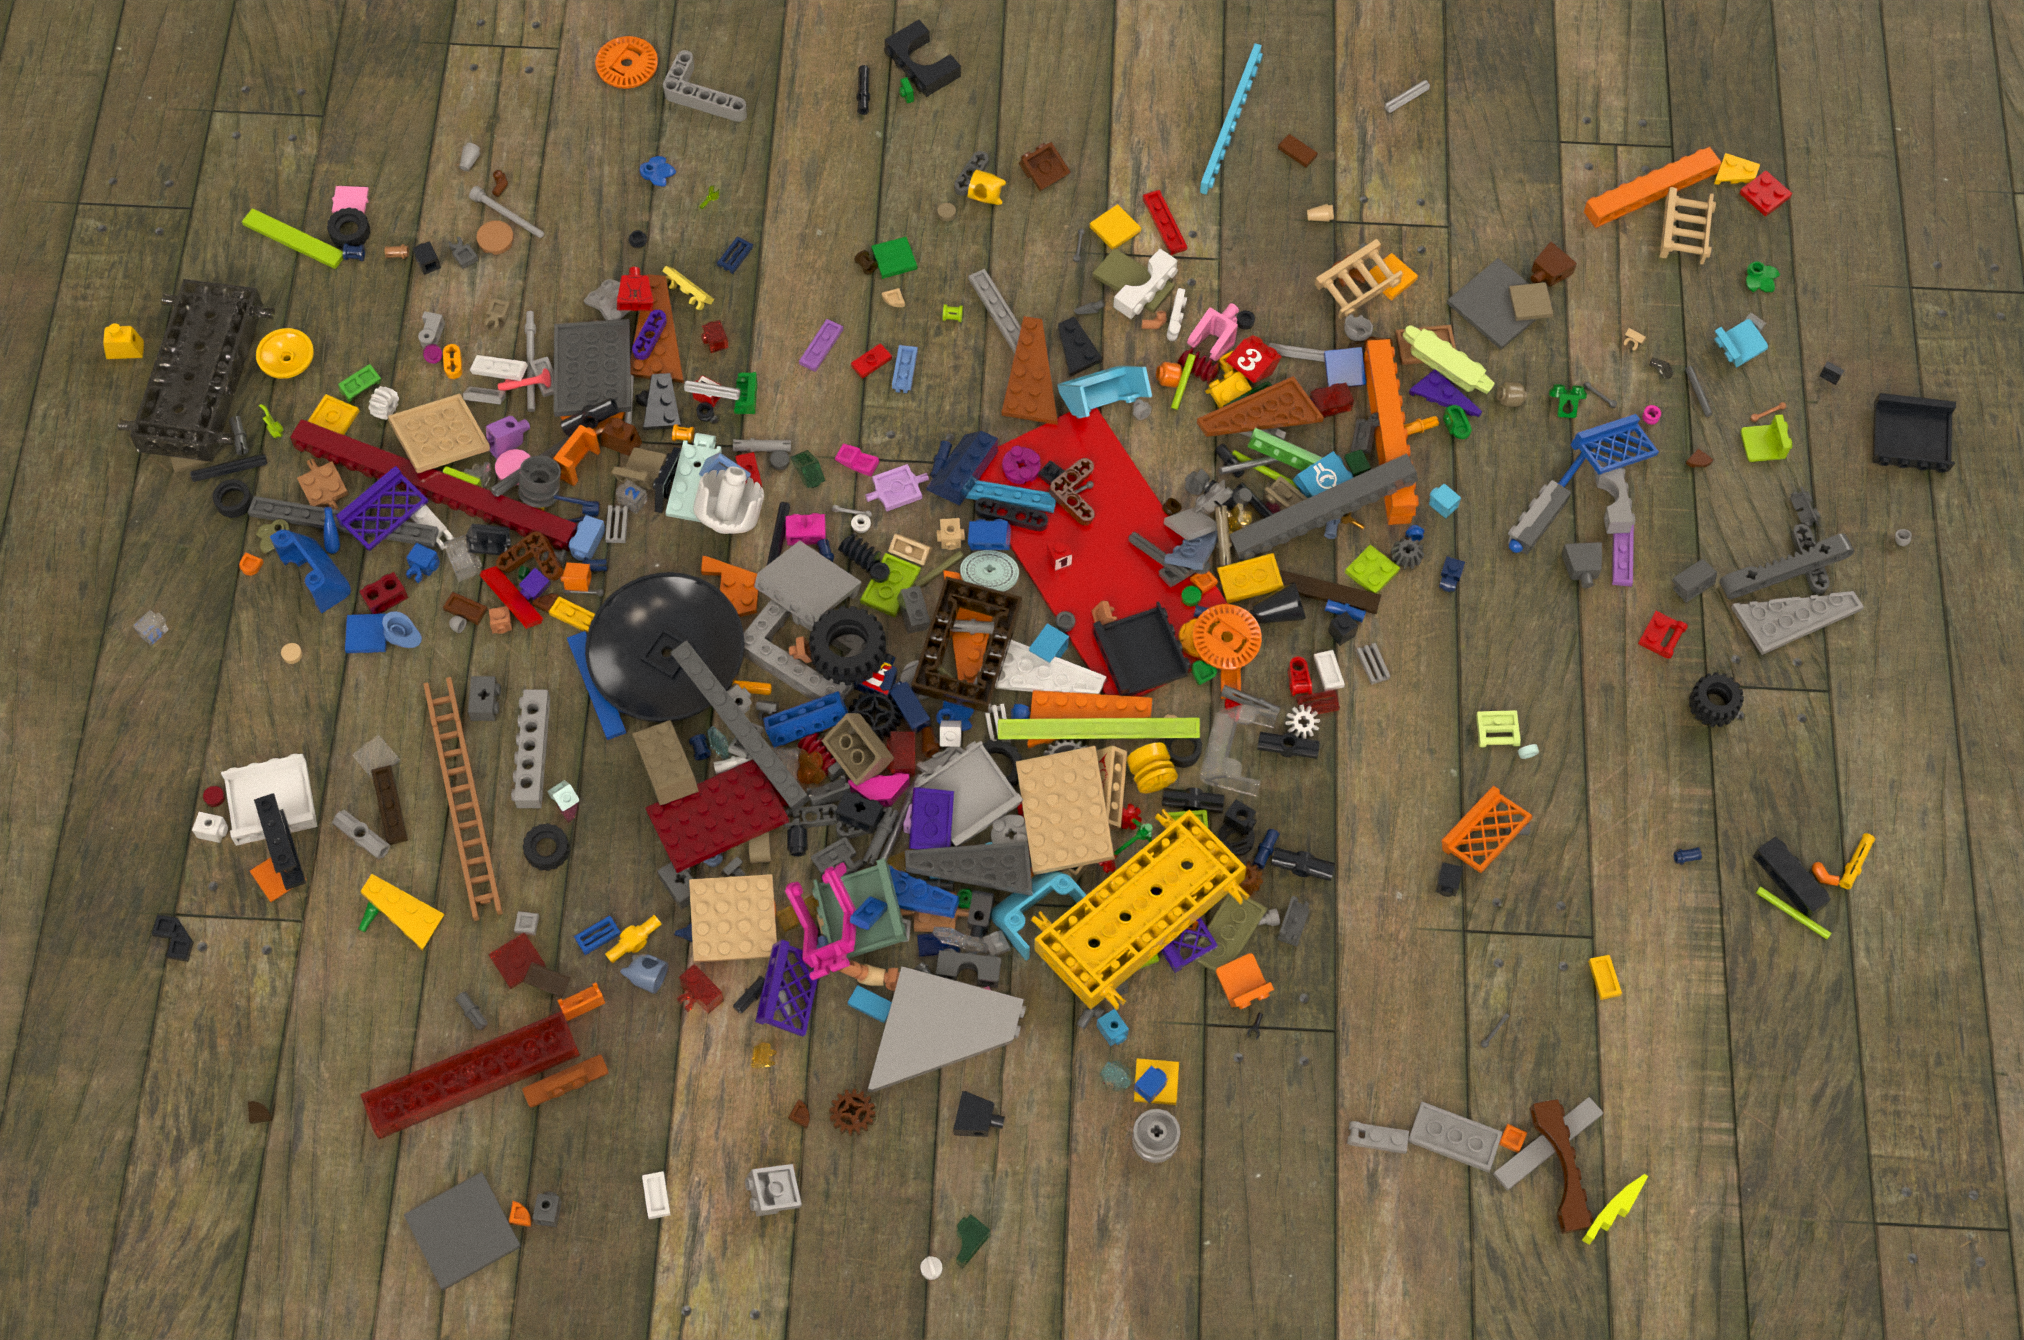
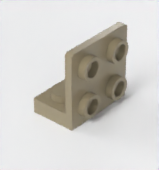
M633 448L627 465L622 468L614 466L612 474L621 483L654 490V480L659 478L660 468L662 465L664 466L667 456L658 452Z

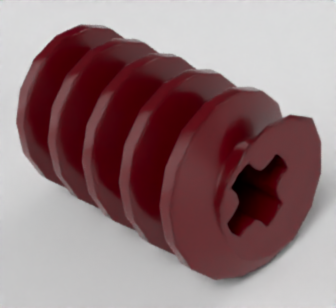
M1193 347L1184 351L1177 364H1180L1182 369H1184L1188 354L1195 355L1190 374L1195 373L1196 378L1201 377V381H1207V384L1213 382L1219 371V363L1212 366L1213 359L1206 362V355L1199 358L1200 351L1193 354Z
M819 732L807 735L798 743L797 747L802 749V753L806 754L809 760H812L811 763L817 766V770L822 772L823 776H828V768L837 760L832 757L833 755L830 751H827L828 749L825 745L822 746L824 738L817 740L820 736Z

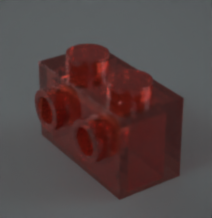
M891 732V739H887V749L891 751L894 759L887 766V770H891V776L895 773L909 774V777H915V732Z

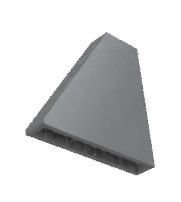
M901 967L868 1092L872 1093L1011 1044L1013 1039H1018L1021 1026H1018L1017 1023L1019 1017L1023 1018L1026 1006L1022 1005L1024 999Z

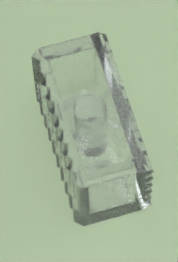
M466 535L443 543L458 582L481 573L479 567H482L478 555L474 557L473 553L468 552Z

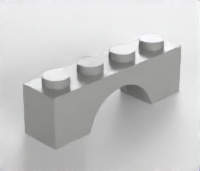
M1597 461L1601 467L1607 465L1605 462ZM1621 467L1600 475L1594 470L1597 488L1608 491L1615 499V503L1607 506L1604 515L1607 534L1630 533L1632 525L1635 524V514L1631 512L1632 500L1628 498V483L1624 480L1625 468Z

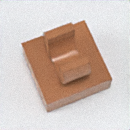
M1101 601L1091 610L1094 622L1100 621L1102 625L1114 622L1117 617L1112 616L1114 608L1109 606L1108 601Z
M803 636L796 638L797 646L789 647V655H793L794 659H801L805 663L812 662L809 641Z

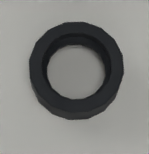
M230 479L221 482L215 488L213 501L219 513L225 517L235 518L244 515L249 510L252 495L245 483L240 480ZM228 492H243L244 497L239 504L229 507L222 504L221 500Z
M1165 738L1164 744L1171 757L1169 761L1175 767H1190L1200 758L1202 749L1200 738H1184L1190 740L1195 747L1193 754L1187 757H1179L1171 750L1172 742L1179 738Z

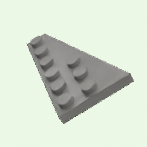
M1854 591L1830 593L1827 596L1811 595L1808 598L1773 599L1769 602L1758 603L1754 601L1741 605L1740 603L1732 604L1731 608L1763 655L1862 611L1864 606Z

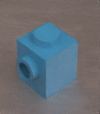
M1115 1009L1097 1019L1096 1026L1110 1047L1115 1043L1119 1045L1127 1039L1129 1028Z

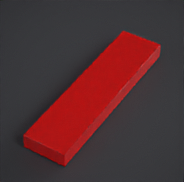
M1156 190L1144 194L1142 199L1170 256L1186 251L1187 245L1161 191Z
M497 566L481 571L480 577L526 629L542 623L543 617Z

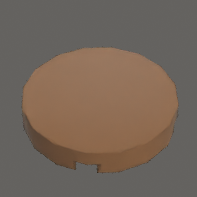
M490 221L479 228L476 239L482 251L498 255L511 248L514 234L507 223Z

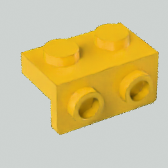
M1232 369L1223 374L1224 378L1220 381L1216 379L1208 384L1209 388L1205 392L1206 394L1211 393L1219 409L1252 390L1245 376L1239 371H1233Z

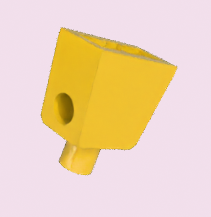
M114 323L105 328L103 345L106 359L143 358L144 340L133 327L119 326V324Z

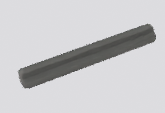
M1132 532L1129 535V542L1178 577L1186 579L1189 576V569L1186 567L1165 563V556L1167 554L1137 532Z

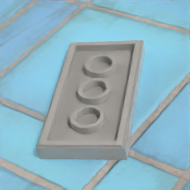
M1421 1102L1408 1142L1489 1173L1503 1132Z

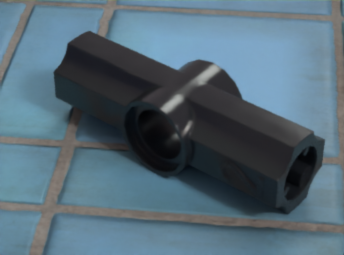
M611 397L596 405H586L581 412L561 421L563 432L566 436L570 437L579 425L594 429L599 422L618 414L619 408L616 401Z
M1260 732L1257 750L1280 753L1286 758L1301 756L1317 759L1320 741L1298 738L1292 733L1279 735ZM1289 743L1293 747H1286L1284 744Z
M1194 787L1186 788L1185 790L1164 788L1162 806L1183 808L1184 811L1206 810L1216 813L1223 812L1224 795L1206 793Z
M1278 847L1275 848L1271 863L1272 866L1291 870L1293 874L1299 877L1313 876L1327 881H1331L1335 863L1315 858L1309 852L1298 851L1296 853Z

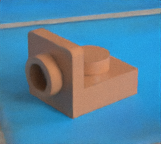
M507 606L489 609L492 633L503 634L512 630L510 610Z

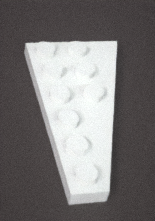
M1011 640L996 688L1031 692L1038 690L1100 694L1106 682V676L1054 657L1048 663L1031 653L1029 646ZM977 677L973 684L977 685Z

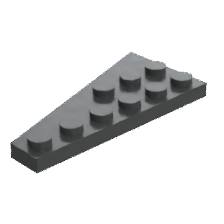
M1028 842L905 850L906 872L1033 896Z

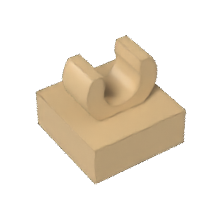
M1629 328L1625 334L1629 338L1624 341V346L1633 341L1635 345L1632 350L1636 351L1639 346L1638 343L1643 345L1647 338Z

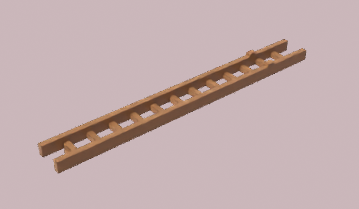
M448 677L446 681L449 696L432 699L429 683H423L472 916L474 921L480 920L477 903L484 905L491 903V900L494 899L497 914L501 915L503 911L453 681L451 677ZM451 702L453 713L436 717L434 706ZM455 719L457 730L440 734L438 723ZM459 737L461 748L444 752L442 741ZM463 755L465 766L447 769L446 758ZM466 772L469 783L451 788L449 776ZM470 790L472 802L455 806L453 794ZM474 808L476 820L459 824L457 812ZM478 826L480 838L463 842L461 830ZM482 844L484 856L467 860L464 848ZM486 862L488 874L471 878L469 866ZM490 881L492 893L475 897L472 885Z

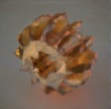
M1247 861L1245 877H1248L1249 880L1246 878L1239 886L1251 896L1253 890L1259 891V885H1262L1263 879L1260 878L1262 871H1257V864L1251 867L1250 861Z

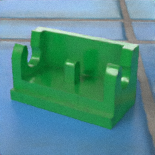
M738 373L736 388L740 389V397L738 400H735L734 413L755 414L758 385L757 373Z

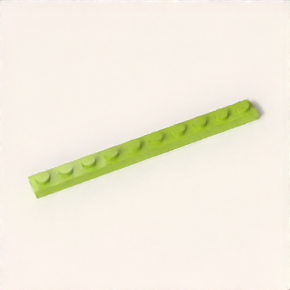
M1200 718L998 719V739L1200 738Z

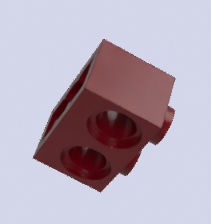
M394 572L382 576L380 580L366 585L359 591L364 603L372 614H381L409 598L404 586Z

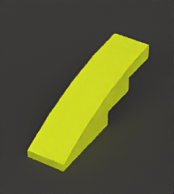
M1642 1175L1617 1194L1592 1223L1582 1241L1590 1245L1600 1228L1608 1231L1617 1214L1625 1218L1648 1176Z

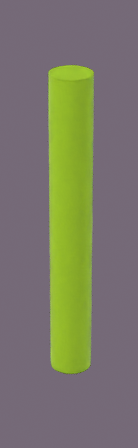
M1188 354L1171 405L1172 409L1178 410L1196 357L1195 355Z

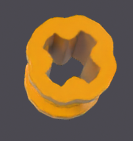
M674 424L672 441L685 440L688 443H692L694 427H679L678 424Z

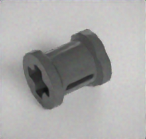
M566 550L561 552L554 551L561 566L564 568L567 559ZM544 552V560H546L549 552Z

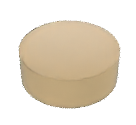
M289 643L282 648L281 656L286 663L294 664L302 658V650L299 645Z

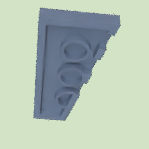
M1217 530L1189 541L1184 539L1181 546H1176L1172 554L1168 553L1165 556V563L1188 567L1193 570H1203L1218 541Z

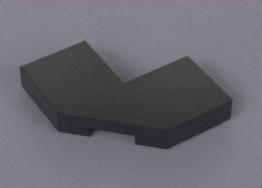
M157 915L152 935L154 937L171 939L166 957L168 959L188 962L194 942L177 917Z

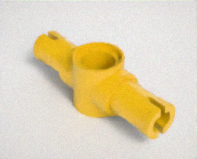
M653 915L640 926L637 925L635 927L631 925L620 934L621 939L618 940L619 943L605 953L606 957L613 964L627 952L636 953L646 945L648 935L661 926V922Z

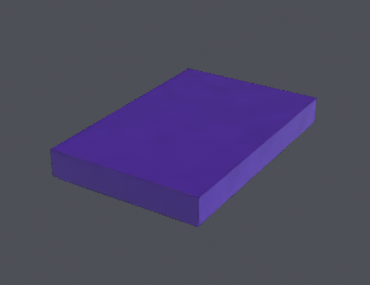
M913 788L909 849L917 850L951 846L954 791Z

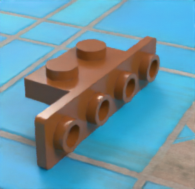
M599 1054L526 1086L522 1091L529 1107L532 1108L550 1099L560 1097L568 1091L581 1088L585 1084L607 1075L609 1072L602 1055Z

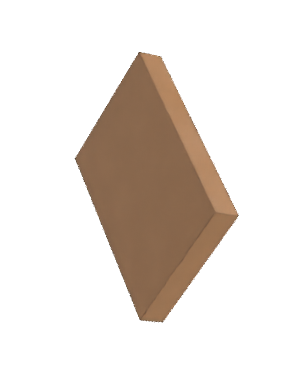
M1451 325L1417 328L1420 331L1424 328L1433 331L1439 339L1449 342L1456 349ZM1405 329L1396 330L1395 336L1401 365L1424 363L1411 354L1410 349L1412 345L1403 339Z

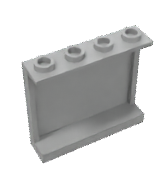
M798 541L758 572L754 587L813 626L815 622H819V617L822 614L826 615L828 610L835 608L848 596L854 599L858 595L861 581L803 542Z
M982 741L970 743L966 746L964 753L961 755L959 753L954 754L949 758L950 762L945 766L940 764L932 770V775L927 778L923 776L915 782L916 786L914 787L954 791L951 843L954 847L963 845L992 825L996 820H999L1018 807L1023 801L1019 793H1016L986 751Z

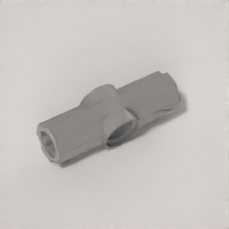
M345 810L339 811L335 815L332 822L333 825L354 840L356 845L363 847L378 860L388 853L390 845L371 831L365 823L358 821ZM366 832L362 837H357L359 833Z

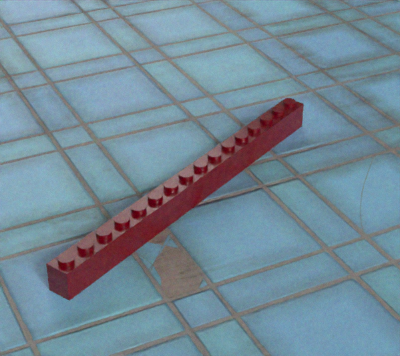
M301 419L290 436L295 449L301 452L307 451L313 456L325 458L329 462L333 461L335 465L341 464L351 471H359L369 478L375 477L380 479L396 466L404 477L437 504L443 503L456 511L461 510L471 517L477 516L489 524L495 523L500 525V527H509V529L516 531L523 537L538 531L545 535L550 545L557 550L563 549L569 552L570 539L575 537L577 533V524L503 495L495 497L490 490L434 469L417 473L411 461L306 420ZM403 482L397 485V488L400 490H407V486Z

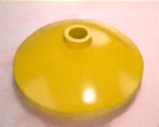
M291 328L278 329L269 333L260 341L256 350V360L260 369L267 375L279 379L291 378L305 371L312 362L314 355L313 345L309 337L303 332Z

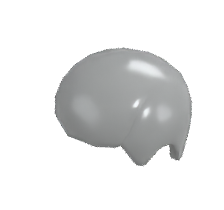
M1350 314L1345 318L1344 331L1349 339L1363 341L1372 335L1373 325L1363 315L1354 317L1353 314Z

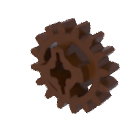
M846 1089L844 1096L839 1093L837 1094L838 1101L832 1100L834 1107L829 1108V1112L834 1115L830 1116V1121L835 1122V1129L841 1127V1134L848 1131L849 1136H852L853 1132L856 1131L859 1136L861 1129L866 1132L868 1131L867 1124L873 1125L871 1118L876 1117V1112L871 1110L875 1109V1104L870 1103V1096L864 1098V1091L857 1094L856 1089H853L852 1093L849 1094ZM843 1103H846L842 1109H839ZM853 1109L855 1115H851L849 1110ZM865 1114H866V1117L864 1118V1120H863L862 1122H859L860 1119H861V1117H862V1116H865Z

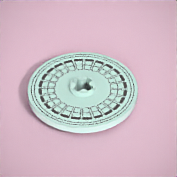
M983 550L972 553L963 560L960 575L963 581L1004 592L1012 588L1017 582L1019 569L1016 562L1010 556L998 551Z

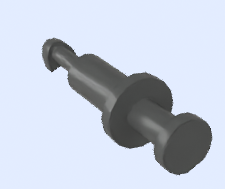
M939 878L937 881L923 880L933 887L936 886L941 889L954 891V881L942 883V880Z

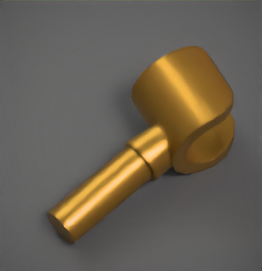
M1351 512L1345 514L1346 517H1341L1340 521L1343 524L1351 523L1362 530L1365 528V525L1351 517Z

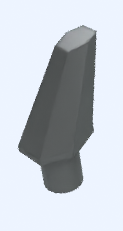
M1101 299L1096 303L1091 302L1074 309L1076 314L1099 312L1098 309L1105 306V303Z

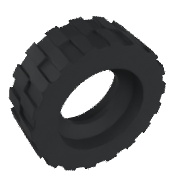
M342 208L334 212L327 222L330 238L339 248H343L345 243L349 244V246L365 244L371 233L366 215L356 208ZM355 222L358 225V230L353 234L343 235L340 232V227L345 223Z
M546 823L534 826L526 833V837L523 839V850L528 863L541 871L555 870L558 866H562L568 858V853H570L567 836L557 825ZM550 838L555 841L556 850L553 854L549 856L538 854L536 846L541 839Z

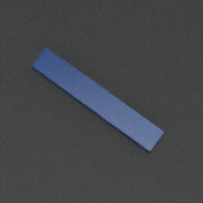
M584 631L567 637V641L607 740L625 734L626 730L618 710L602 697L590 677L585 656L587 634Z

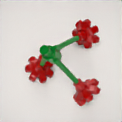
M1128 804L1127 809L1122 807L1121 828L1127 829L1129 827L1131 830H1134L1137 825L1139 829L1133 838L1114 851L1115 859L1119 853L1138 839H1147L1149 843L1152 841V825L1141 823L1142 818L1138 816L1141 810L1139 807L1134 808L1133 804ZM1114 859L1098 862L1100 866L1104 865L1103 870L1105 873L1109 871L1113 873L1116 870Z

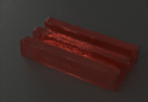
M1335 690L1296 697L1298 709L1299 705H1303L1305 710L1310 706V714L1315 711L1321 714L1340 710ZM1333 697V699H1328V700H1323V701H1322V700H1319V701H1315V702H1312V703L1303 704V702H1306V701H1311V700H1317V699H1322V698Z

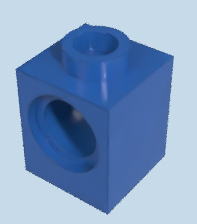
M1151 1065L1135 1083L1134 1091L1148 1103H1151L1166 1087L1167 1076L1161 1069H1155Z

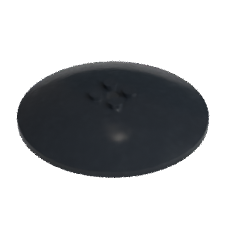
M674 572L655 573L637 578L612 593L593 617L585 644L588 672L602 697L611 706L630 717L648 722H666L669 720L673 722L690 718L710 708L711 705L673 655L664 657L662 655L663 651L666 649L674 650L687 640L724 689L728 691L740 671L744 657L745 638L741 620L733 604L725 594L701 578Z

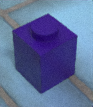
M534 568L519 584L522 589L520 593L528 600L530 598L535 600L551 585L550 580Z

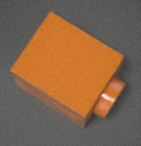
M567 562L561 576V582H564L565 590L588 592L592 579L590 564Z

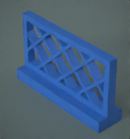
M1636 414L1578 432L1571 443L1574 450L1580 449L1598 475L1657 456L1659 453L1638 425L1640 419ZM1635 431L1639 438L1631 436L1630 432ZM1615 438H1623L1625 439V443L1619 442L1615 440ZM1604 441L1611 444L1610 448L1601 445V442ZM1628 441L1638 444L1637 448L1628 445ZM1587 446L1595 448L1596 452L1589 451ZM1614 446L1622 448L1623 453L1613 450ZM1641 446L1647 447L1650 452L1641 450ZM1599 450L1608 453V458L1599 455ZM1626 451L1636 453V456H1629L1626 454ZM1612 455L1621 458V461L1618 462L1611 459ZM1597 460L1605 462L1607 465L1601 467Z

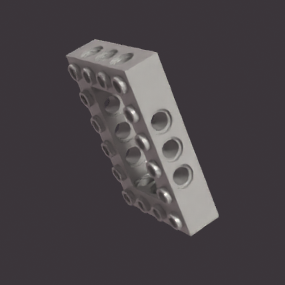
M771 599L744 632V657L811 700L839 691L843 701H845L854 689V682L851 685H845L844 682H840L839 685L833 683V679L828 681L823 678V675L798 659H794L792 655L790 656L787 652L771 643L772 637L780 627L783 628L784 622L791 614L793 622L813 631L811 625ZM853 634L841 635L831 643L843 651L846 657H852L861 653L867 646L865 640Z

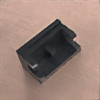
M471 524L466 534L468 552L501 555L507 550V546L511 545L509 527Z

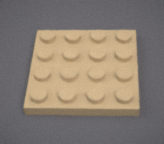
M461 394L388 416L391 427L417 473L490 450L488 441Z
M772 874L689 880L694 963L770 958L772 946L777 943Z

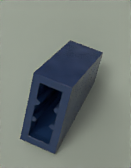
M900 681L891 686L892 690L889 693L913 735L920 732L923 728L931 726L929 716L908 682L902 683Z

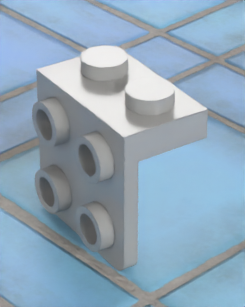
M613 279L602 282L599 288L590 292L587 298L584 299L586 305L600 310L605 320H620L629 312L617 310L620 282Z

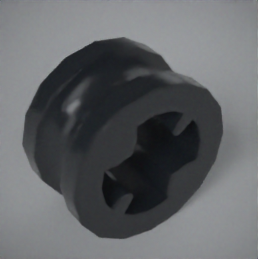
M703 402L697 406V417L701 421L707 422L714 417L713 406L710 403ZM703 410H707L708 414H703Z

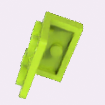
M1783 414L1775 415L1770 425L1743 427L1740 431L1747 460L1750 462L1785 459L1790 449H1792V440L1788 437L1787 433L1788 424L1786 421L1784 422Z

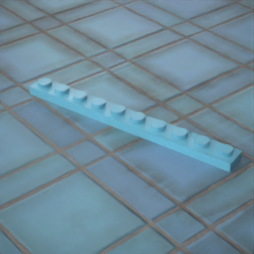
M1254 44L1202 178L1200 193L1207 195L1209 188L1212 189L1214 186L1215 178L1213 177L1219 173L1220 160H1224L1226 154L1225 146H1229L1231 141L1230 133L1235 131L1237 125L1235 120L1240 118L1242 112L1241 104L1245 105L1247 99L1246 91H1250L1253 83L1251 78L1257 74L1258 67L1256 65L1262 61V45Z

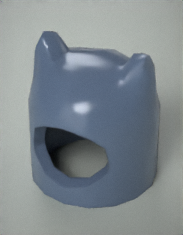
M649 954L633 955L629 967L622 968L620 972L635 986L655 994L664 982L669 964Z

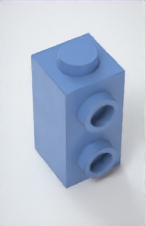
M585 515L583 521L579 522L577 533L569 542L571 554L576 560L592 559L606 531L604 521Z

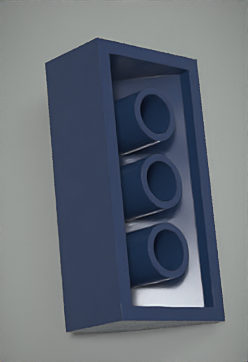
M983 431L964 435L926 490L960 506L998 453V438Z

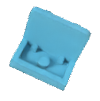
M1750 319L1743 321L1727 332L1722 327L1715 330V342L1719 348L1723 347L1727 360L1733 362L1736 368L1768 349L1767 342Z

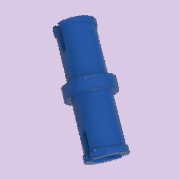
M1328 599L1325 611L1337 615L1347 611L1353 620L1361 623L1366 611L1349 606L1350 604L1348 603L1344 605Z

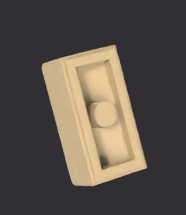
M894 534L888 552L924 566L933 547L903 535Z

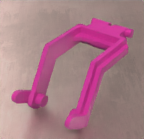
M843 862L835 868L832 866L826 868L825 874H822L824 883L830 884L844 912L841 940L817 949L818 929L801 897L803 889L798 881L789 883L786 886L785 892L804 929L802 960L811 968L814 967V971L810 972L812 980L830 974V970L835 972L850 966L846 956L854 951L856 925L850 923V918L856 911V908L841 880V877L847 872Z

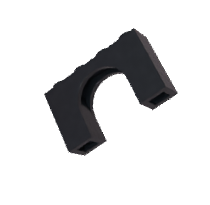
M920 20L884 39L885 54L894 60L897 68L902 69L908 80H912L917 90L926 97L961 77V65L951 54L931 65H920L910 59L909 56L915 50L930 42V31Z

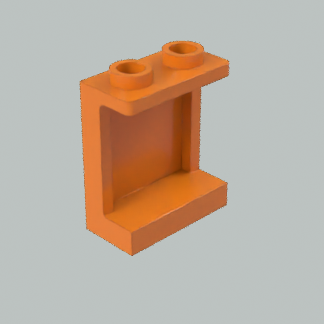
M579 425L553 458L560 466V479L572 486H575L578 482L575 467L587 452L591 451L597 455L600 453L597 435L592 428Z

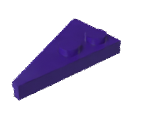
M1436 369L1409 389L1411 396L1416 394L1427 398L1426 401L1436 402L1444 407L1451 405L1460 406L1466 411L1465 414L1480 417L1482 411Z

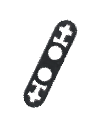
M980 498L975 503V513L981 518L993 521L1003 519L1008 521L1009 525L1040 532L1044 531L1048 526L1047 515L1040 511L987 498ZM983 505L986 506V508L984 509V511L981 510V508L983 507ZM1005 509L1008 513L1005 516H1000L997 514V511ZM1022 513L1026 516V519L1019 521L1015 516ZM1039 519H1042V522L1040 524H1037V521Z

